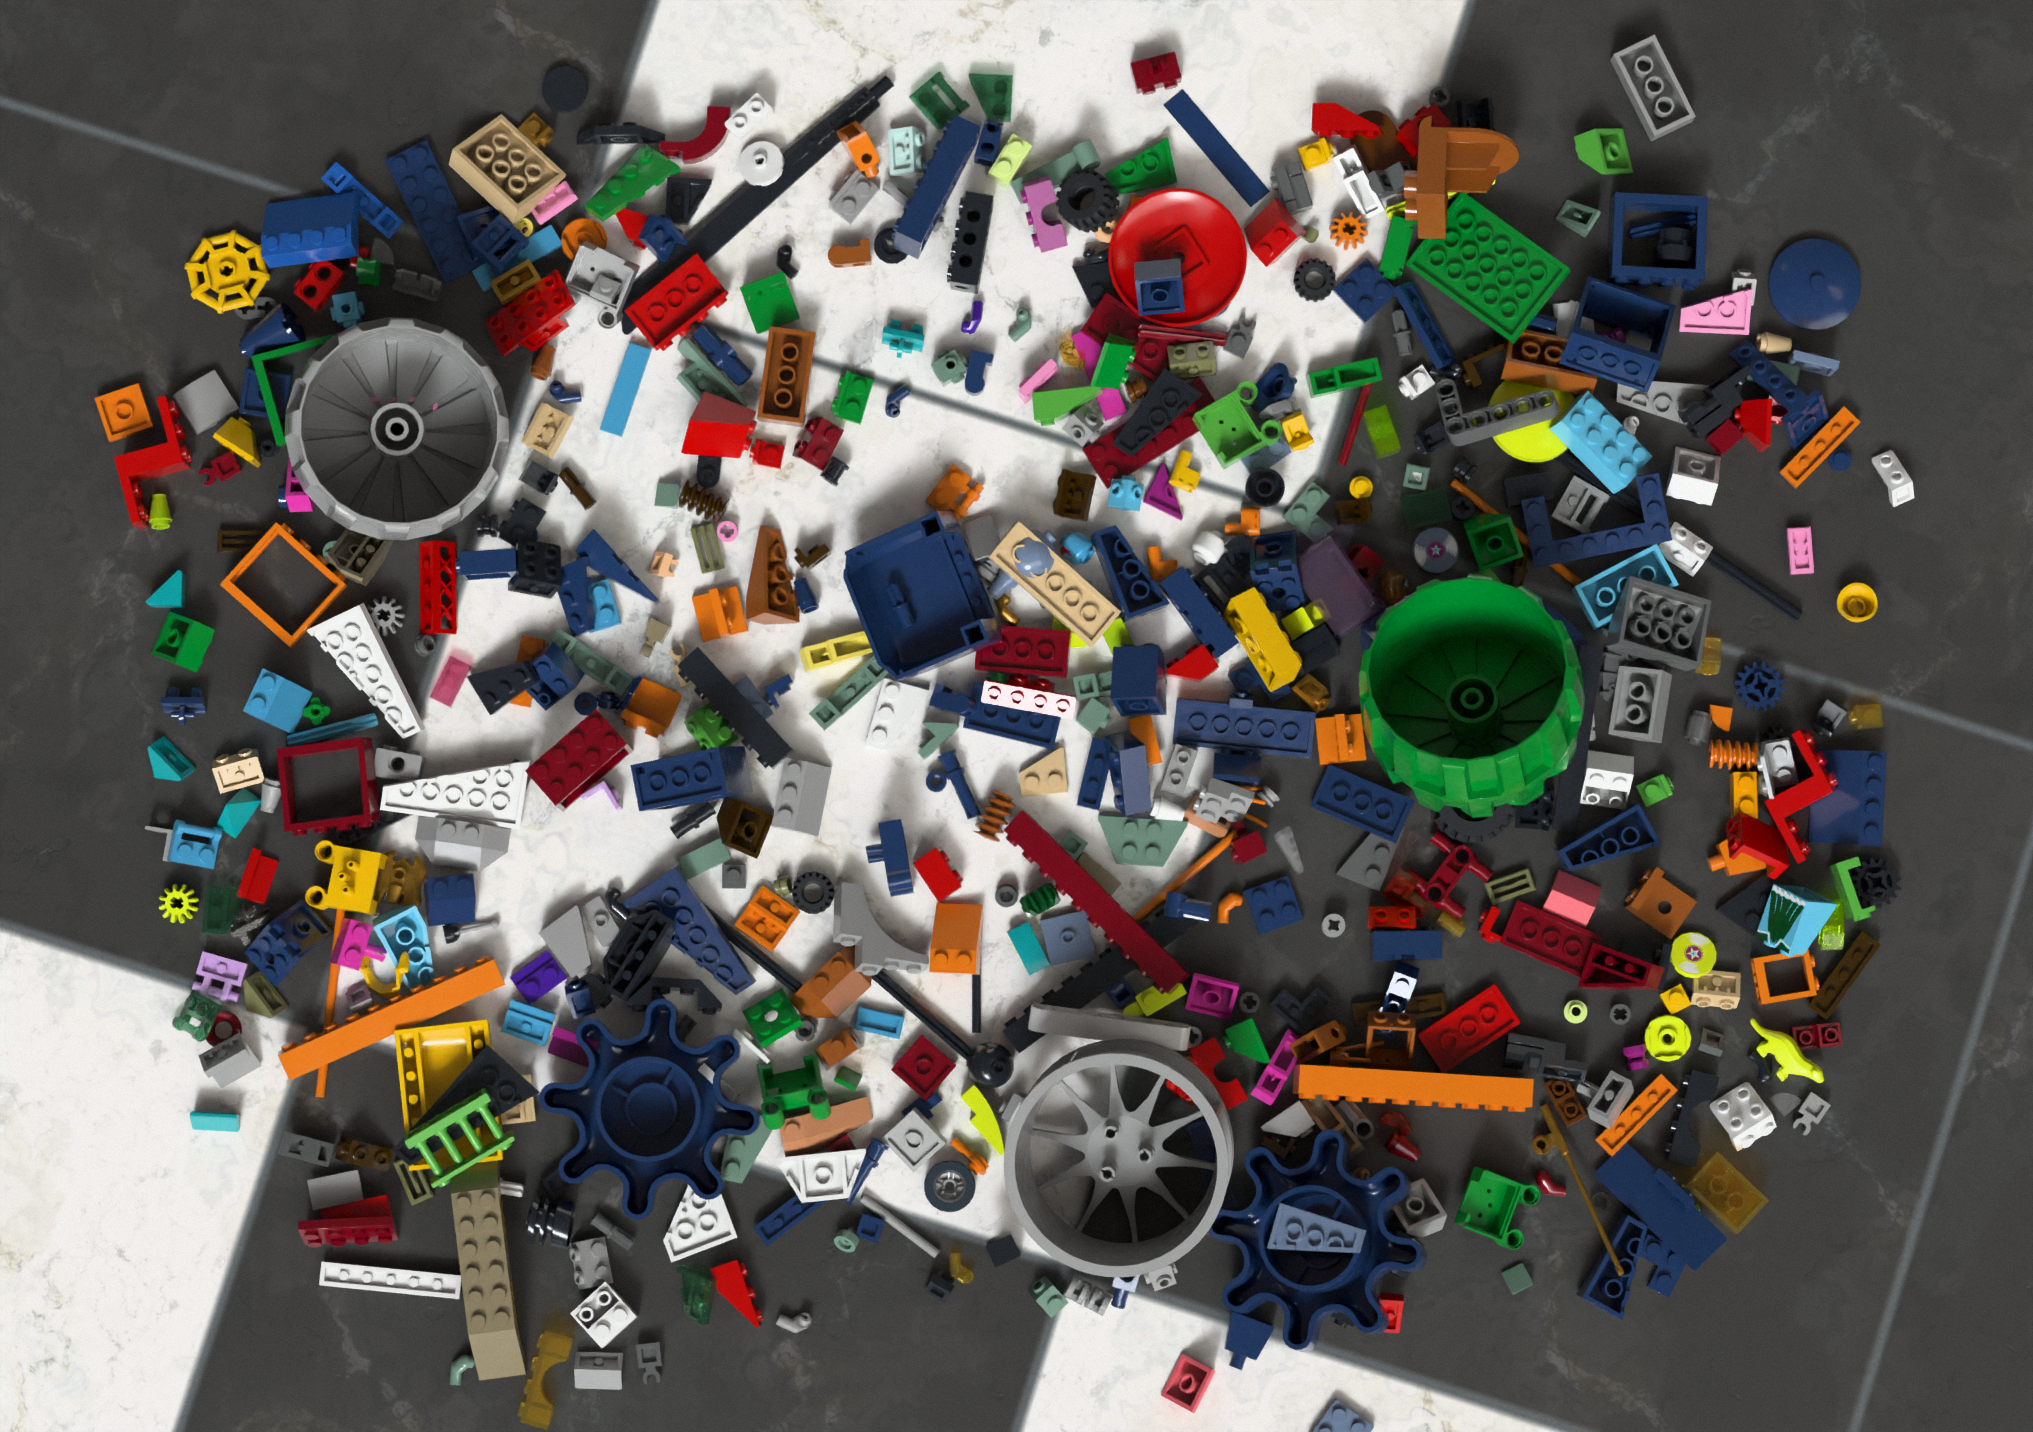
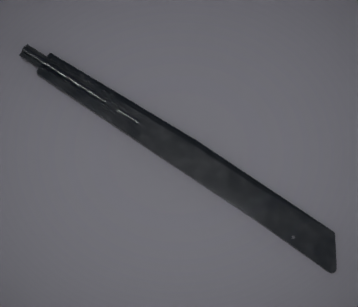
M884 76L869 90L863 87L782 153L784 157L783 172L775 182L767 186L751 185L748 182L744 184L685 237L688 240L687 245L678 243L666 262L659 260L635 281L622 309V332L625 335H629L637 328L624 310L696 253L704 263L710 260L841 142L836 131L854 121L861 124L880 107L878 99L895 86L891 80Z

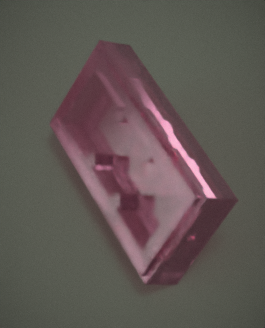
M450 656L430 698L451 708L472 666Z

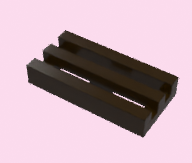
M218 530L217 553L248 554L252 548H223V544H257L265 535V530ZM223 535H259V539H223Z

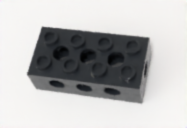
M966 191L965 198H960L958 211L962 217L961 220H956L954 232L955 238H958L957 243H952L950 256L954 262L953 265L948 266L947 282L950 283L951 290L978 294L994 205L992 195ZM970 218L979 219L977 222L969 221ZM967 240H973L975 243L972 245H967L964 242ZM968 262L971 266L964 268L961 264Z

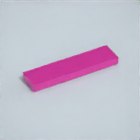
M1079 332L1071 335V338L1091 384L1102 349L1099 344ZM1104 388V393L1096 398L1105 422L1127 413L1118 389Z

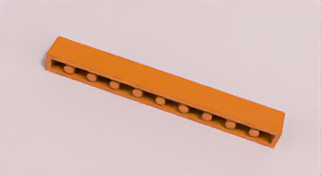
M487 955L481 956L471 966L461 965L453 970V974L446 977L442 974L433 978V983L426 986L423 984L416 985L406 995L396 994L388 999V1003L383 1005L376 1003L368 1007V1011L361 1015L357 1012L345 1018L346 1021L341 1024H337V1022L331 1023L324 1027L325 1031L318 1034L311 1032L303 1036V1040L296 1044L293 1041L281 1046V1050L278 1051V1057L289 1081L394 1034V1030L407 1029L505 985V980L494 956L489 958Z

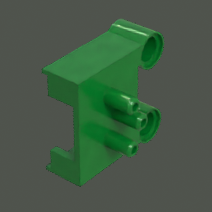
M816 1052L813 1055L803 1057L804 1068L773 1074L771 1064L763 1066L757 1064L763 1099L761 1112L764 1124L768 1129L777 1130L785 1124L784 1110L798 1109L808 1105L811 1116L817 1120H823L831 1114V1106L828 1094L824 1090Z
M1474 1166L1453 1224L1494 1239L1499 1246L1511 1250L1519 1249L1523 1244L1524 1236L1520 1230L1509 1227L1517 1202L1529 1206L1534 1205L1540 1198V1191L1535 1185L1521 1181L1515 1182Z

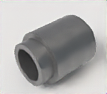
M1693 710L1692 715L1689 716L1684 735L1688 739V743L1701 746L1702 742L1707 743L1712 724L1710 720L1711 714Z

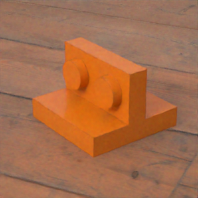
M737 586L722 590L714 588L708 590L709 593L692 597L703 643L748 632Z
M1335 714L1334 717L1315 719L1319 765L1366 761L1361 714Z

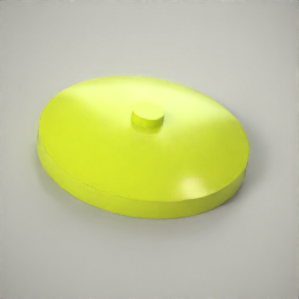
M1505 380L1495 390L1488 406L1538 391L1550 390L1554 393L1559 405V413L1553 419L1493 436V439L1503 451L1522 461L1544 462L1558 457L1568 447L1549 428L1575 400L1571 393Z

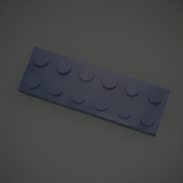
M425 140L386 159L385 162L445 284L485 264L486 262L482 258L472 261L454 221L456 216L462 215V212L427 141Z
M1177 697L1172 744L1311 758L1316 711L1253 705L1252 709L1231 708L1228 702Z

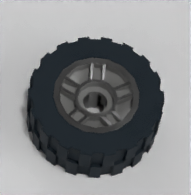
M943 1161L934 1165L927 1173L924 1181V1192L927 1200L933 1207L944 1212H956L965 1208L971 1202L975 1194V1179L971 1171L962 1163ZM947 1182L954 1184L952 1191L946 1190L945 1185Z

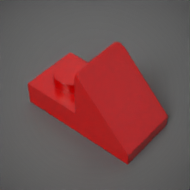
M1380 1293L1378 1299L1389 1316V1323L1384 1332L1399 1333L1404 1294Z

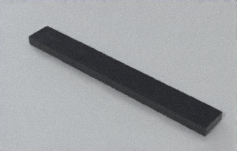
M1579 645L1578 660L1582 672L1585 705L1582 723L1577 735L1576 752L1567 769L1560 772L1552 829L1576 833L1603 648Z

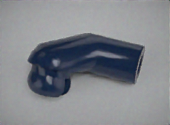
M555 380L551 382L550 394L559 403L582 402L581 390L568 391L560 381Z

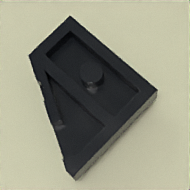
M667 177L665 215L673 220V225L690 224L712 186V179Z

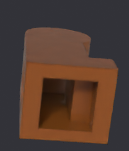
M860 239V246H832L828 251L829 263L835 268L871 265L869 239Z

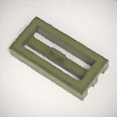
M713 523L690 529L702 574L724 569ZM710 530L719 565L714 566L705 531ZM701 532L710 565L709 568L705 567L696 533Z
M1528 868L1484 883L1491 905L1536 890ZM1523 874L1526 875V879L1494 890L1491 889L1492 885ZM1529 883L1530 887L1497 899L1494 897L1497 893Z
M402 1159L393 1163L412 1206L434 1196L423 1169L417 1170L426 1190L427 1194L425 1195L421 1191L414 1172L409 1171V1166ZM401 1164H404L418 1194L419 1198L417 1199L413 1196L400 1166Z

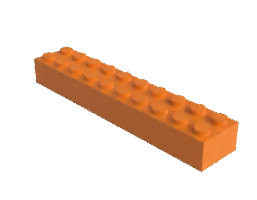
M1294 1065L1293 1093L1299 1094L1301 1099H1315L1316 1095H1322V1100L1336 1101L1339 1100V1096L1345 1097V1101L1362 1102V1098H1368V1103H1386V1099H1391L1392 1104L1409 1105V1101H1415V1106H1432V1102H1438V1107L1456 1108V1104H1461L1462 1109H1479V1105H1485L1484 1110L1498 1111L1502 1110L1503 1106L1508 1107L1510 1112H1526V1108L1532 1107L1534 1079Z

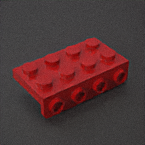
M696 253L624 311L655 351L659 349L664 351L673 344L671 339L679 334L682 337L692 328L689 325L695 320L701 322L710 315L708 313L710 308L714 305L716 308L723 305L727 301L726 296L729 293Z

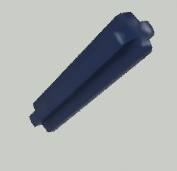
M1688 213L1632 226L1629 228L1630 238L1635 240L1660 234V229L1695 226L1697 219L1694 213Z

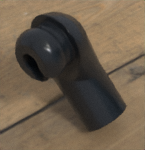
M785 244L777 251L776 265L792 280L799 271L791 265L793 251L791 246Z
M1109 245L1096 253L1093 248H1089L1083 252V257L1086 258V262L1089 264L1105 261L1108 259Z
M1453 363L1450 370L1445 368L1437 370L1435 365L1432 364L1429 375L1441 380H1456L1462 376L1463 367Z
M611 887L610 891H607L605 894L609 909L622 921H625L631 912L617 900L621 896V892L616 887Z

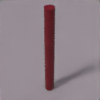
M1373 383L1364 385L1361 388L1337 462L1338 465L1346 467Z

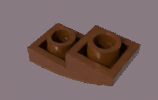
M1552 1079L1543 1084L1567 1128L1587 1117L1568 1081Z

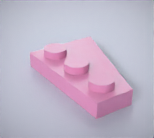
M1752 288L1680 307L1679 332L1749 335Z

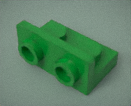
M846 370L845 376L841 375L837 388L841 389L839 397H834L831 405L834 417L861 425L874 380L852 374L851 371Z

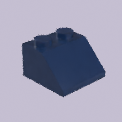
M1181 259L1134 262L1139 316L1185 312Z
M1219 749V753H1214L1212 778L1229 784L1259 785L1261 757H1256V752L1242 751V755H1235L1233 750Z
M473 873L432 877L423 880L428 927L475 922L476 895Z

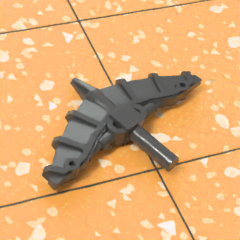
M1602 627L1600 631L1607 637L1609 629ZM1608 648L1607 652H1603L1602 655L1606 658L1604 671L1600 672V676H1603V692H1599V695L1603 696V699L1608 702L1615 692L1619 666L1629 667L1630 663L1637 660V658L1657 670H1663L1666 665Z

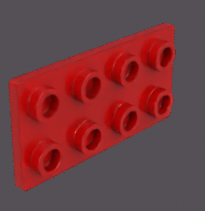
M555 269L488 318L485 324L503 357L520 345L535 352L569 327L567 320L561 315L575 306V301L560 272Z

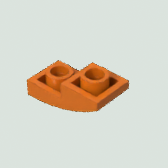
M1151 715L1128 719L1131 733L1146 745L1147 766L1162 763Z

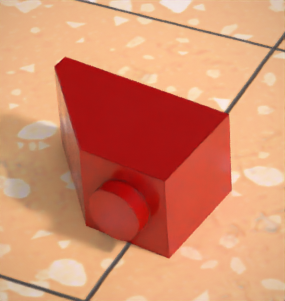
M623 208L615 214L629 242L633 243L632 246L645 250L646 246L638 236L649 216Z

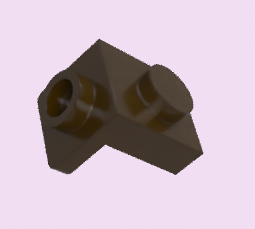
M1369 497L1334 503L1337 526L1360 524L1372 520V506Z

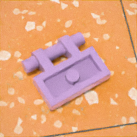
M202 951L196 974L205 977L203 983L194 981L192 990L200 992V995L219 997L221 1001L228 1002L230 1000L238 1002L240 994L232 992V986L242 987L249 964ZM216 979L225 982L223 989L211 986L212 980Z

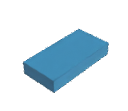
M859 1006L854 1029L900 1039L905 1016Z

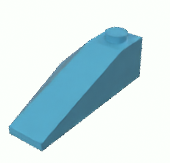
M416 905L395 908L373 919V927L395 967L398 966L402 952L406 951L408 953L409 971L403 973L402 979L408 991L411 992L410 989L419 984L426 986L433 983L432 979L435 978L427 927Z

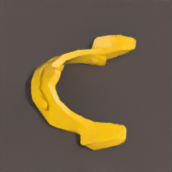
M406 951L402 952L398 966L395 967L396 984L390 982L388 985H385L375 977L370 967V957L363 956L359 971L364 974L369 989L381 997L390 998L398 993L403 973L409 971V956Z

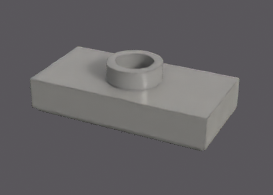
M600 896L579 907L603 948L615 941L620 933V929Z

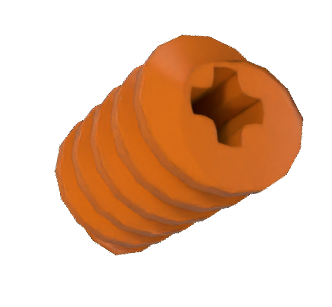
M1710 739L1708 750L1709 767L1712 768L1714 763L1718 762L1719 769H1721L1723 764L1727 763L1728 770H1731L1733 764H1736L1737 771H1740L1742 766L1745 765L1746 771L1749 772L1751 767H1756L1758 744L1754 743L1750 749L1748 742H1744L1741 748L1739 741H1735L1732 746L1730 740H1726L1724 745H1722L1721 739H1717L1713 745V741Z

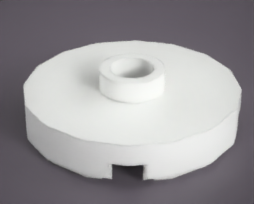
M767 141L755 142L747 146L739 158L740 173L751 185L767 186L775 182L783 172L784 157L780 149ZM764 160L762 164H757L758 161Z

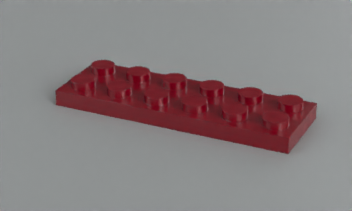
M1200 377L1188 384L1203 395L1132 458L1112 445L1126 423L1082 449L1106 489L1111 487L1112 479H1121L1123 475H1131L1200 432L1192 420L1194 414L1216 402Z

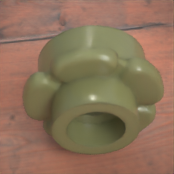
M779 874L777 880H774V889L782 897L792 893V882L788 875L781 876Z

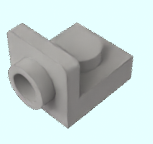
M1738 269V272L1732 271L1731 293L1752 288L1751 306H1754L1757 283L1755 274L1747 269Z

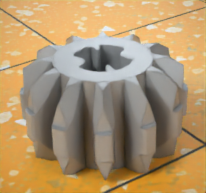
M386 596L382 597V604L377 599H374L376 607L373 608L368 605L367 609L372 612L370 616L378 633H380L381 629L384 636H388V629L393 634L397 633L394 626L402 627L403 624L398 619L405 618V614L398 613L403 609L402 605L395 606L396 600L394 598L388 603ZM383 611L387 614L390 613V616H388L389 620L386 622L383 619L380 620Z

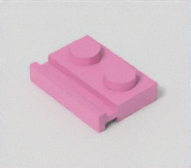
M1051 358L1047 362L1045 360L1036 367V373L1031 378L1026 377L1019 384L1020 389L1018 393L1025 403L1032 399L1033 392H1039L1059 372L1058 365Z

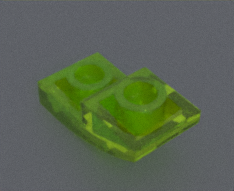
M1834 899L1830 901L1837 904L1836 908L1819 932L1818 948L1821 950H1842L1844 946L1843 901L1841 899Z

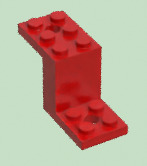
M166 395L157 397V402L168 442L114 457L131 524L139 530L148 528L147 521H149L150 516L147 507H144L141 499L144 498V493L141 485H138V483L190 469L189 462L192 461L190 450L186 448L183 442L186 439L183 426H180L177 419L181 417L178 405L174 404V401H171Z
M1805 728L1793 733L1792 736L1814 776L1774 796V799H1768L1764 802L1798 864L1810 857L1809 852L1811 848L1806 839L1801 840L1798 834L1800 828L1794 818L1790 819L1789 815L1836 791V785L1839 784L1832 771L1828 772L1825 764L1827 760L1822 751L1817 752L1813 745L1816 743L1812 732L1810 730L1806 732Z

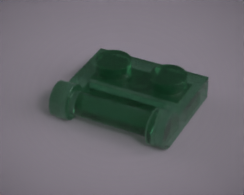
M940 71L909 96L913 104L939 133L944 129L948 120L952 122L955 115L960 116L970 107L969 103L966 100L963 101L944 80L945 76ZM935 85H938L956 106L954 110H951L932 89Z
M192 990L185 1000L180 1015L174 1017L172 1025L179 1031L184 1030L191 1034L192 1038L196 1041H204L222 1005ZM192 1017L201 1021L198 1027L189 1023Z

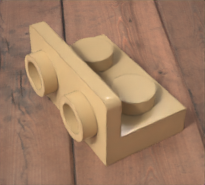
M242 749L238 754L231 756L224 754L218 756L212 762V770L220 794L265 782L258 749Z
M1711 970L1708 974L1706 973L1699 978H1693L1691 1004L1699 1007H1720L1726 1010L1737 1008L1740 1000L1741 973Z

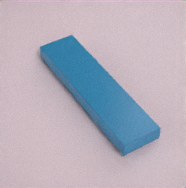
M552 225L527 238L529 245L525 249H521L504 266L505 270L500 275L494 273L487 263L473 270L472 273L482 290L485 292L492 288L489 283L490 281L527 259L533 264L560 248L561 240ZM505 252L498 255L496 258L499 259Z
M629 342L600 426L601 431L619 437L623 436L652 352L651 349Z

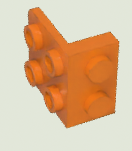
M640 678L628 706L622 711L620 718L624 720L623 725L635 730L637 727H641L646 730L645 734L657 739L659 735L665 737L681 701V695L647 679Z

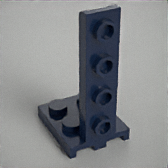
M1747 339L1729 354L1737 365H1748L1752 371L1749 376L1788 412L1781 420L1788 443L1794 449L1798 448L1830 421L1823 395L1817 389L1808 396L1804 394Z

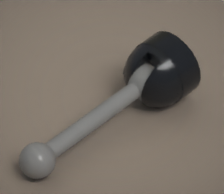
M493 919L490 923L459 929L455 925L442 926L446 944L456 942L462 933L489 927L498 928L499 921Z

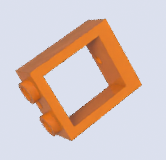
M1807 949L1804 955L1794 954L1793 957L1776 954L1750 959L1758 1005L1817 995L1816 990H1819V982L1817 976H1813L1812 967H1815L1813 954H1809V949ZM1801 956L1808 991L1770 997L1764 963Z

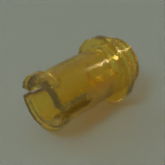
M1443 911L1436 922L1453 933L1454 938L1455 936L1460 938L1467 928L1464 925V921L1459 922L1445 911Z

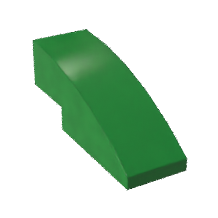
M1376 357L1307 374L1306 379L1311 398H1316L1381 381L1382 376Z

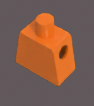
M854 121L836 131L857 169L860 172L864 171L867 178L876 176L879 173L876 163L880 161V158L865 129L857 121Z
M1727 839L1716 845L1718 855L1707 858L1712 872L1724 868L1727 876L1766 868V863L1745 853H1740L1734 860L1729 858Z

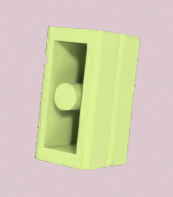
M1012 134L1007 145L1004 146L989 170L988 177L1008 189L1011 185L1010 183L1015 179L1031 153L1032 145Z

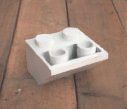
M1588 750L1580 803L1624 809L1627 805L1634 776V757Z
M606 1281L570 1313L601 1348L610 1343L639 1316Z

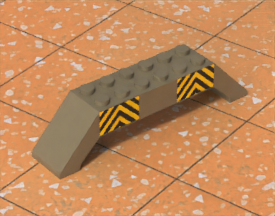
M500 1160L475 1163L451 1178V1200L468 1336L480 1381L527 1373L517 1323L500 1186Z

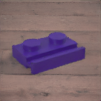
M547 950L511 976L510 979L527 1003L532 1005L568 979V977Z

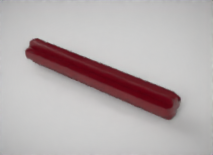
M1140 323L1137 328V335L1139 337L1189 343L1213 341L1215 346H1224L1226 344V334L1222 332Z

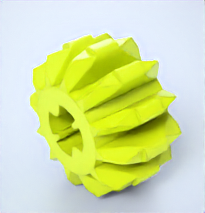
M173 884V892L168 888L164 889L168 895L167 898L164 896L159 897L161 901H165V904L159 905V909H167L162 916L167 918L171 915L170 922L175 923L178 918L180 923H185L184 915L192 919L193 915L190 913V910L198 911V908L192 906V903L199 902V899L190 898L194 895L195 891L191 889L186 892L187 885L183 884L179 891L178 885ZM176 899H183L184 902L181 903L183 904L182 908L174 907Z

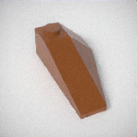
M764 525L759 528L747 589L746 620L763 625L799 623L796 593H793L790 580H793V576L786 567L785 560L787 554L781 532L778 529Z

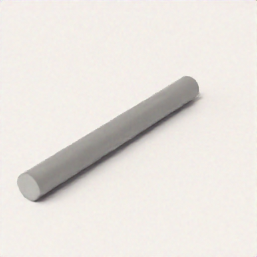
M865 1194L860 1202L932 1257L935 1258L940 1252L939 1249Z

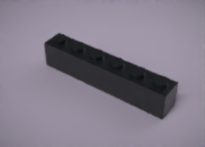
M699 647L677 665L681 669L678 674L686 683L690 680L696 686L694 689L695 693L702 700L707 698L712 703L709 708L718 717L723 715L728 720L725 725L733 734L739 732L744 738L741 740V743L749 751L754 749L759 754L756 759L765 769L768 766L774 769L785 757L793 752V749Z

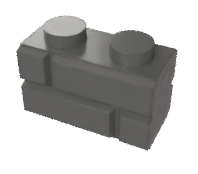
M1300 162L1275 168L1272 172L1273 176L1269 178L1272 189H1277L1280 198H1277V200L1291 215L1311 210L1313 204Z

